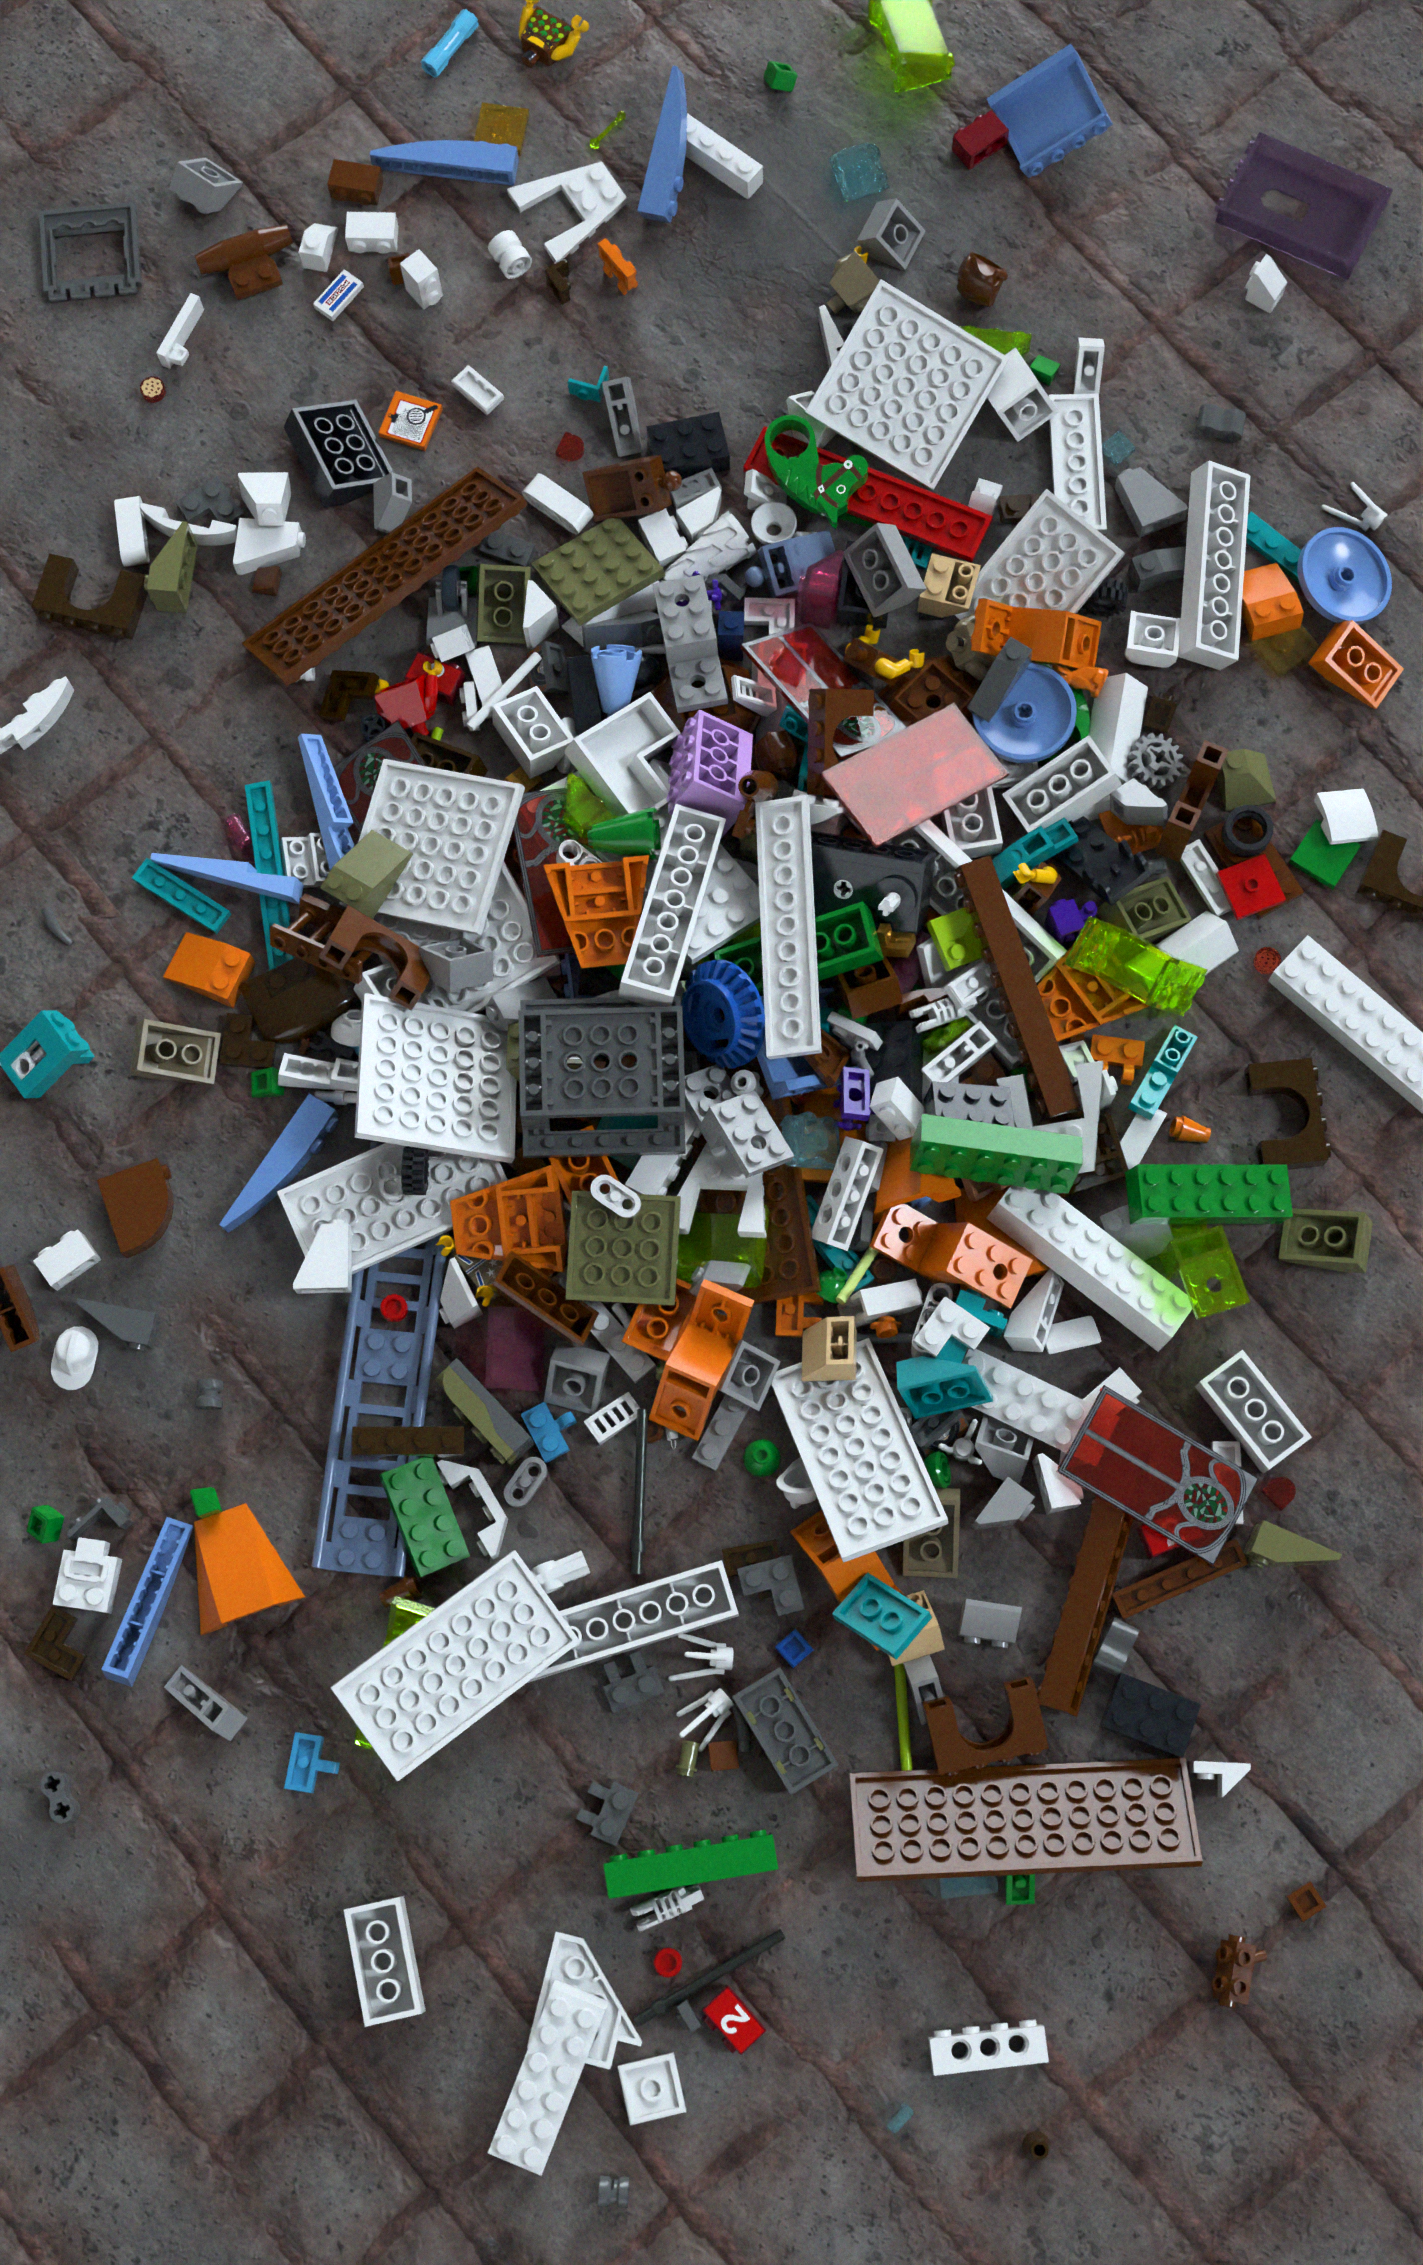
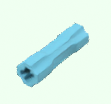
M466 9L461 10L451 23L449 30L421 60L422 68L427 74L434 78L438 77L464 40L468 39L479 26L478 19L473 13Z

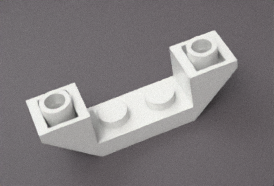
M440 1460L437 1462L440 1467L438 1473L443 1485L445 1486L449 1483L452 1489L472 1479L473 1481L469 1483L471 1490L476 1498L482 1496L486 1505L482 1509L489 1521L495 1519L496 1522L477 1533L481 1539L477 1542L484 1556L489 1554L494 1560L499 1556L508 1522L506 1514L479 1469Z

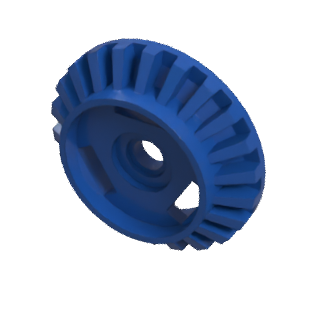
M717 959L698 965L697 969L689 974L690 979L685 982L686 991L682 995L681 1006L685 1033L693 1046L701 1055L705 1054L710 1063L716 1062L718 1067H728V1069L745 1065L752 1061L759 1053L765 1036V1012L759 992L750 977L740 967L730 961ZM720 1008H721V1009L723 1010V1012H724V1016H725L724 1021H723V1020L721 1019V1017H720V1013H719ZM728 1039L729 1044L727 1047H723L716 1043L715 1040Z

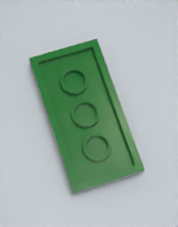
M424 1456L379 1474L418 1578L470 1557L432 1457Z

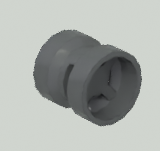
M216 1379L197 1380L196 1389L201 1393L196 1399L195 1408L203 1410L223 1409V1400L218 1393L224 1390V1381Z
M600 2175L598 2206L608 2207L610 2204H616L619 2208H628L629 2177L611 2179L610 2176Z

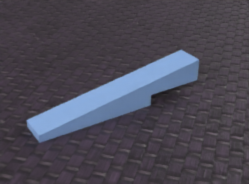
M300 734L298 736L299 745L331 871L332 867L354 847L348 830L354 822L322 736Z
M151 853L150 859L165 869L299 904L302 897L304 885L296 877L257 873V870L249 862Z

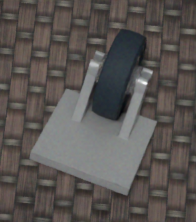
M447 565L443 569L442 580H436V597H429L426 645L429 646L433 643V637L466 624L473 643L477 647L476 598H469L467 581H461L459 567Z

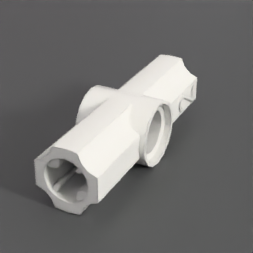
M579 1551L560 1560H551L532 1568L531 1573L545 1593L549 1594L564 1587V1584L590 1574V1570L582 1551Z

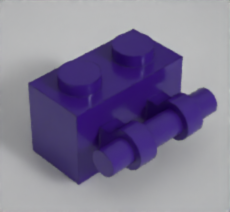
M1065 899L1058 900L1049 907L1044 922L1046 931L1064 948L1071 947L1083 935L1085 928L1094 921L1097 906L1095 902L1089 901L1082 906L1081 910H1078L1074 899L1069 901Z

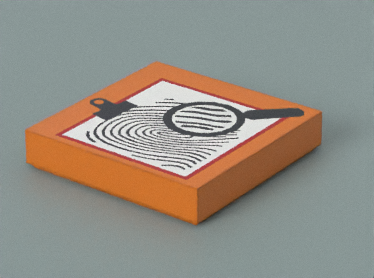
M395 391L378 432L379 437L426 451L443 410L442 405Z

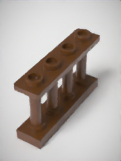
M306 893L300 898L299 917L291 925L284 928L274 923L270 927V945L356 984L362 981L363 962L374 953L360 950L354 957L348 959L342 970L319 958L325 946L319 942L330 932H333L345 910ZM307 923L319 927L309 938L297 933Z

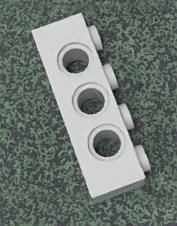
M845 1136L812 1229V1239L848 1251L884 1149Z
M1036 2019L1019 2021L1018 2027L1008 2028V2023L991 2024V2030L980 2031L979 2026L962 2028L963 2033L951 2034L950 2029L934 2031L933 2037H928L932 2073L934 2076L1049 2062L1045 2029L1042 2024L1036 2023ZM1014 2035H1020L1024 2041L1023 2047L1019 2051H1012L1009 2048V2040ZM987 2038L994 2040L995 2050L988 2055L981 2053V2042ZM956 2042H963L967 2047L966 2054L961 2058H956L951 2053L952 2046Z

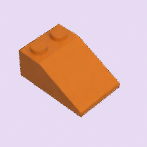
M1277 562L1244 571L1241 615L1251 641L1299 629L1304 611L1295 589Z
M1353 620L1336 623L1308 662L1325 679L1373 709L1378 708L1404 670Z
M186 932L163 978L234 1008L241 994L238 987L247 982L256 962L252 955L227 943Z
M677 1278L675 1306L639 1304L621 1342L667 1362L688 1326L697 1297L689 1292L692 1284Z

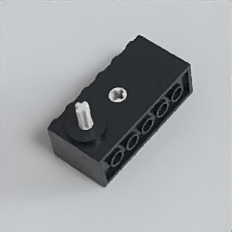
M811 830L815 917L863 901L872 912L876 931L880 923H887L891 925L893 932L914 933L915 935L920 932L928 921L936 851L885 843L875 848L870 840Z

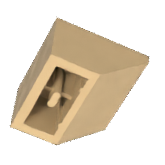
M931 554L924 579L926 590L920 594L917 612L941 618L968 612L981 565Z
M854 1316L826 1317L803 1331L802 1381L856 1380L857 1330Z
M924 1590L909 1594L906 1597L929 1611L932 1619L897 1660L888 1655L892 1666L945 1650L939 1624Z

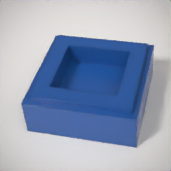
M796 1628L775 1646L776 1650L792 1668L797 1666L814 1650Z

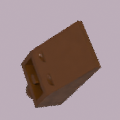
M661 455L638 458L582 472L590 508L594 514V522L609 518H621L662 511L672 505L669 491L678 490L682 484V478L679 473L675 471L665 473Z

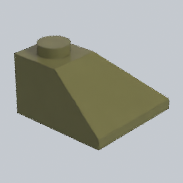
M1247 749L1228 751L1217 776L1225 812L1232 811L1242 805L1261 806L1276 803L1265 754Z

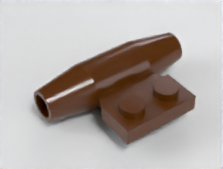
M286 224L258 228L219 241L194 256L201 275L229 271L228 277L237 300L283 285L276 263L270 256L292 245L293 241Z
M749 771L739 781L738 789L747 802L744 809L739 812L732 836L745 839L751 838L752 834H757L755 803L770 801L778 790L776 778L768 771Z

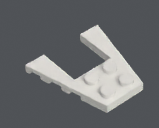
M603 162L507 189L509 197L520 213L562 190L582 219V223L544 243L545 250L553 262H560L569 253L572 255L579 248V244L587 237L590 238L603 222L606 223L627 204V197Z
M1103 1060L1076 1065L1084 1118L1033 1127L1024 1074L998 1078L997 1083L999 1087H1010L1013 1117L1017 1128L1082 1137L1083 1164L1079 1173L1095 1171Z
M751 1141L754 1148L762 1149L759 1141ZM706 1143L677 1195L681 1196L679 1234H689L700 1189L747 1191L737 1230L739 1236L766 1238L763 1172L746 1178L726 1144L711 1150L709 1144Z

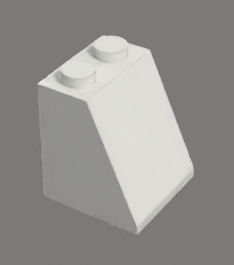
M1015 347L1005 355L1009 359L987 398L1017 442H1019L1059 413V411Z

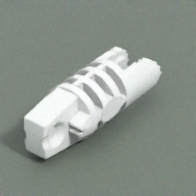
M948 997L911 1010L909 1015L911 1018H918L928 1014L930 1020L922 1022L916 1027L917 1033L966 1016V1011L974 1008L977 1005V1001L975 998L962 1008L957 1009L951 998Z
M698 1884L687 1888L681 1886L631 1907L630 1911L633 1916H639L652 1910L656 1912L636 1923L640 1932L691 1910L692 1905L704 1900V1896Z

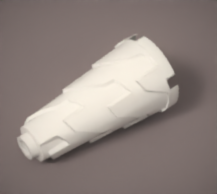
M727 511L702 533L703 536L685 550V554L665 570L666 576L663 577L664 580L661 582L692 576L694 571H698L700 575L703 574L704 581H706L710 574H718L725 569L727 571L746 558L749 559L757 553L753 543L748 545L746 542L749 538L748 534L732 513L730 514Z

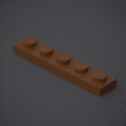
M1234 1539L1224 1544L1214 1565L1196 1556L1114 1592L1111 1597L1121 1619L1124 1620L1247 1565L1248 1562L1237 1539Z

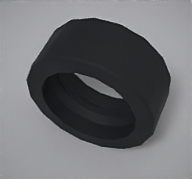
M1242 805L1236 807L1228 814L1222 827V839L1230 852L1240 857L1256 856L1268 846L1273 836L1274 825L1271 817L1264 809L1255 805ZM1251 818L1259 823L1262 827L1263 835L1257 843L1244 844L1235 838L1232 828L1238 819Z

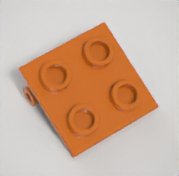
M1110 810L1098 814L1105 833L1117 843L1126 840L1133 855L1156 848L1162 837L1161 834L1164 832L1162 826L1127 825Z

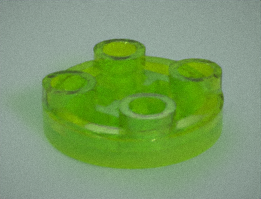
M962 1017L949 1022L950 1024L944 1029L939 1027L928 1035L929 1037L922 1042L927 1054L933 1055L954 1043L973 1027L970 1021Z

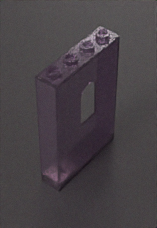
M1259 132L1255 141L1250 140L1245 154H1247L1245 160L1240 159L1235 170L1237 176L1235 179L1230 178L1225 189L1227 195L1225 198L1220 197L1215 207V211L1218 212L1215 223L1349 280L1389 202L1393 189ZM1268 190H1277L1311 206L1302 223L1266 208L1261 201L1262 194Z

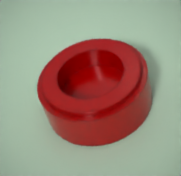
M390 1294L382 1300L380 1311L387 1321L399 1322L406 1317L408 1305L402 1296Z
M670 1947L661 1949L654 1958L655 1970L659 1975L667 1978L678 1974L682 1967L680 1953Z

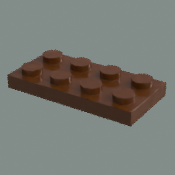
M1240 818L1234 823L1232 833L1238 841L1244 844H1255L1261 839L1263 830L1257 821L1251 818ZM1225 821L1204 832V838L1225 869L1266 854L1286 901L1255 913L1258 920L1303 895V889L1271 841L1259 855L1240 857L1230 852L1224 845L1222 827Z

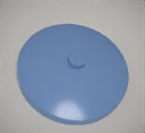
M1333 527L1317 533L1304 545L1297 565L1299 583L1308 602L1322 616L1335 623L1353 620L1357 625L1373 619L1385 608L1392 590L1391 573L1384 555L1370 539L1352 529Z
M1030 663L991 721L988 723L973 714V724L980 741L996 756L1015 763L1037 762L1054 755L1069 740L1076 721V701L1070 686L1057 672L1041 664Z

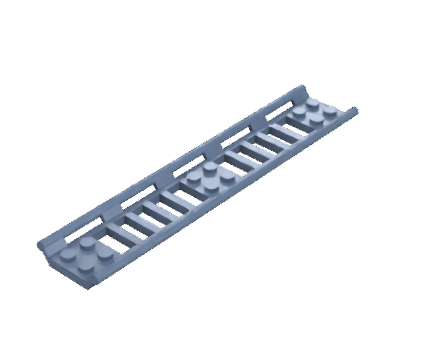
M371 1142L370 1150L382 1144ZM449 1231L428 1240L425 1250L410 1248L391 1257L424 1261L422 1276L380 1272V1262L369 1267L364 1301L360 1299L364 1269L352 1274V1292L349 1295L311 1568L384 1577H404L407 1548L399 1529L397 1549H395L398 1524L392 1508L389 1521L345 1516L348 1495L388 1499L382 1487L349 1484L352 1468L389 1471L406 1464L407 1456H398L397 1462L386 1460L351 1461L352 1427H357L359 1414L403 1419L402 1427H411L414 1414L413 1427H424L446 1256L441 1255V1251L446 1246H437L436 1244L442 1236H449ZM434 1256H435V1264H434V1271H433V1279H432V1286H431L430 1301H429V1306L427 1307V1304H428V1296H429V1289H430V1281H431V1274H432L433 1259H434ZM377 1282L420 1287L419 1302L406 1301L408 1312L417 1313L414 1333L371 1329L373 1310L380 1309L381 1302L384 1299L375 1298ZM356 1327L361 1328L354 1380L349 1379L355 1330ZM425 1334L424 1346H423V1354H422V1361H421V1369H420V1376H419V1384H418V1386H417L418 1371H419V1364H420V1356H421V1349H422V1341H423V1335ZM363 1383L407 1387L404 1408L362 1404ZM349 1407L343 1459L338 1460L344 1409ZM409 1456L408 1463L419 1459L420 1456ZM335 1487L338 1488L332 1538L331 1542H328L326 1538L333 1488Z

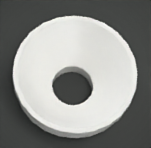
M768 502L755 510L751 519V527L756 539L764 545H769L791 539L797 527V519L793 510L786 504ZM770 525H777L781 528V532L776 536L768 534L766 530Z
M355 1009L348 1010L347 1013L342 1014L332 1023L331 1036L336 1042L346 1046H360L361 1011Z

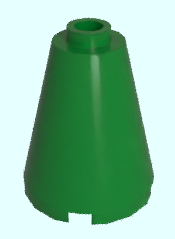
M649 807L593 824L592 830H588L587 833L589 846H593L594 851L629 857L649 855V860H659L660 855H656L655 851L661 849L659 819L654 820L652 814L657 813V809Z

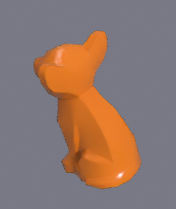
M1059 665L1052 666L1054 671L1063 677L1068 685L1075 689L1088 690L1093 698L1098 697L1109 672L1108 669L1092 666L1082 667L1074 671Z

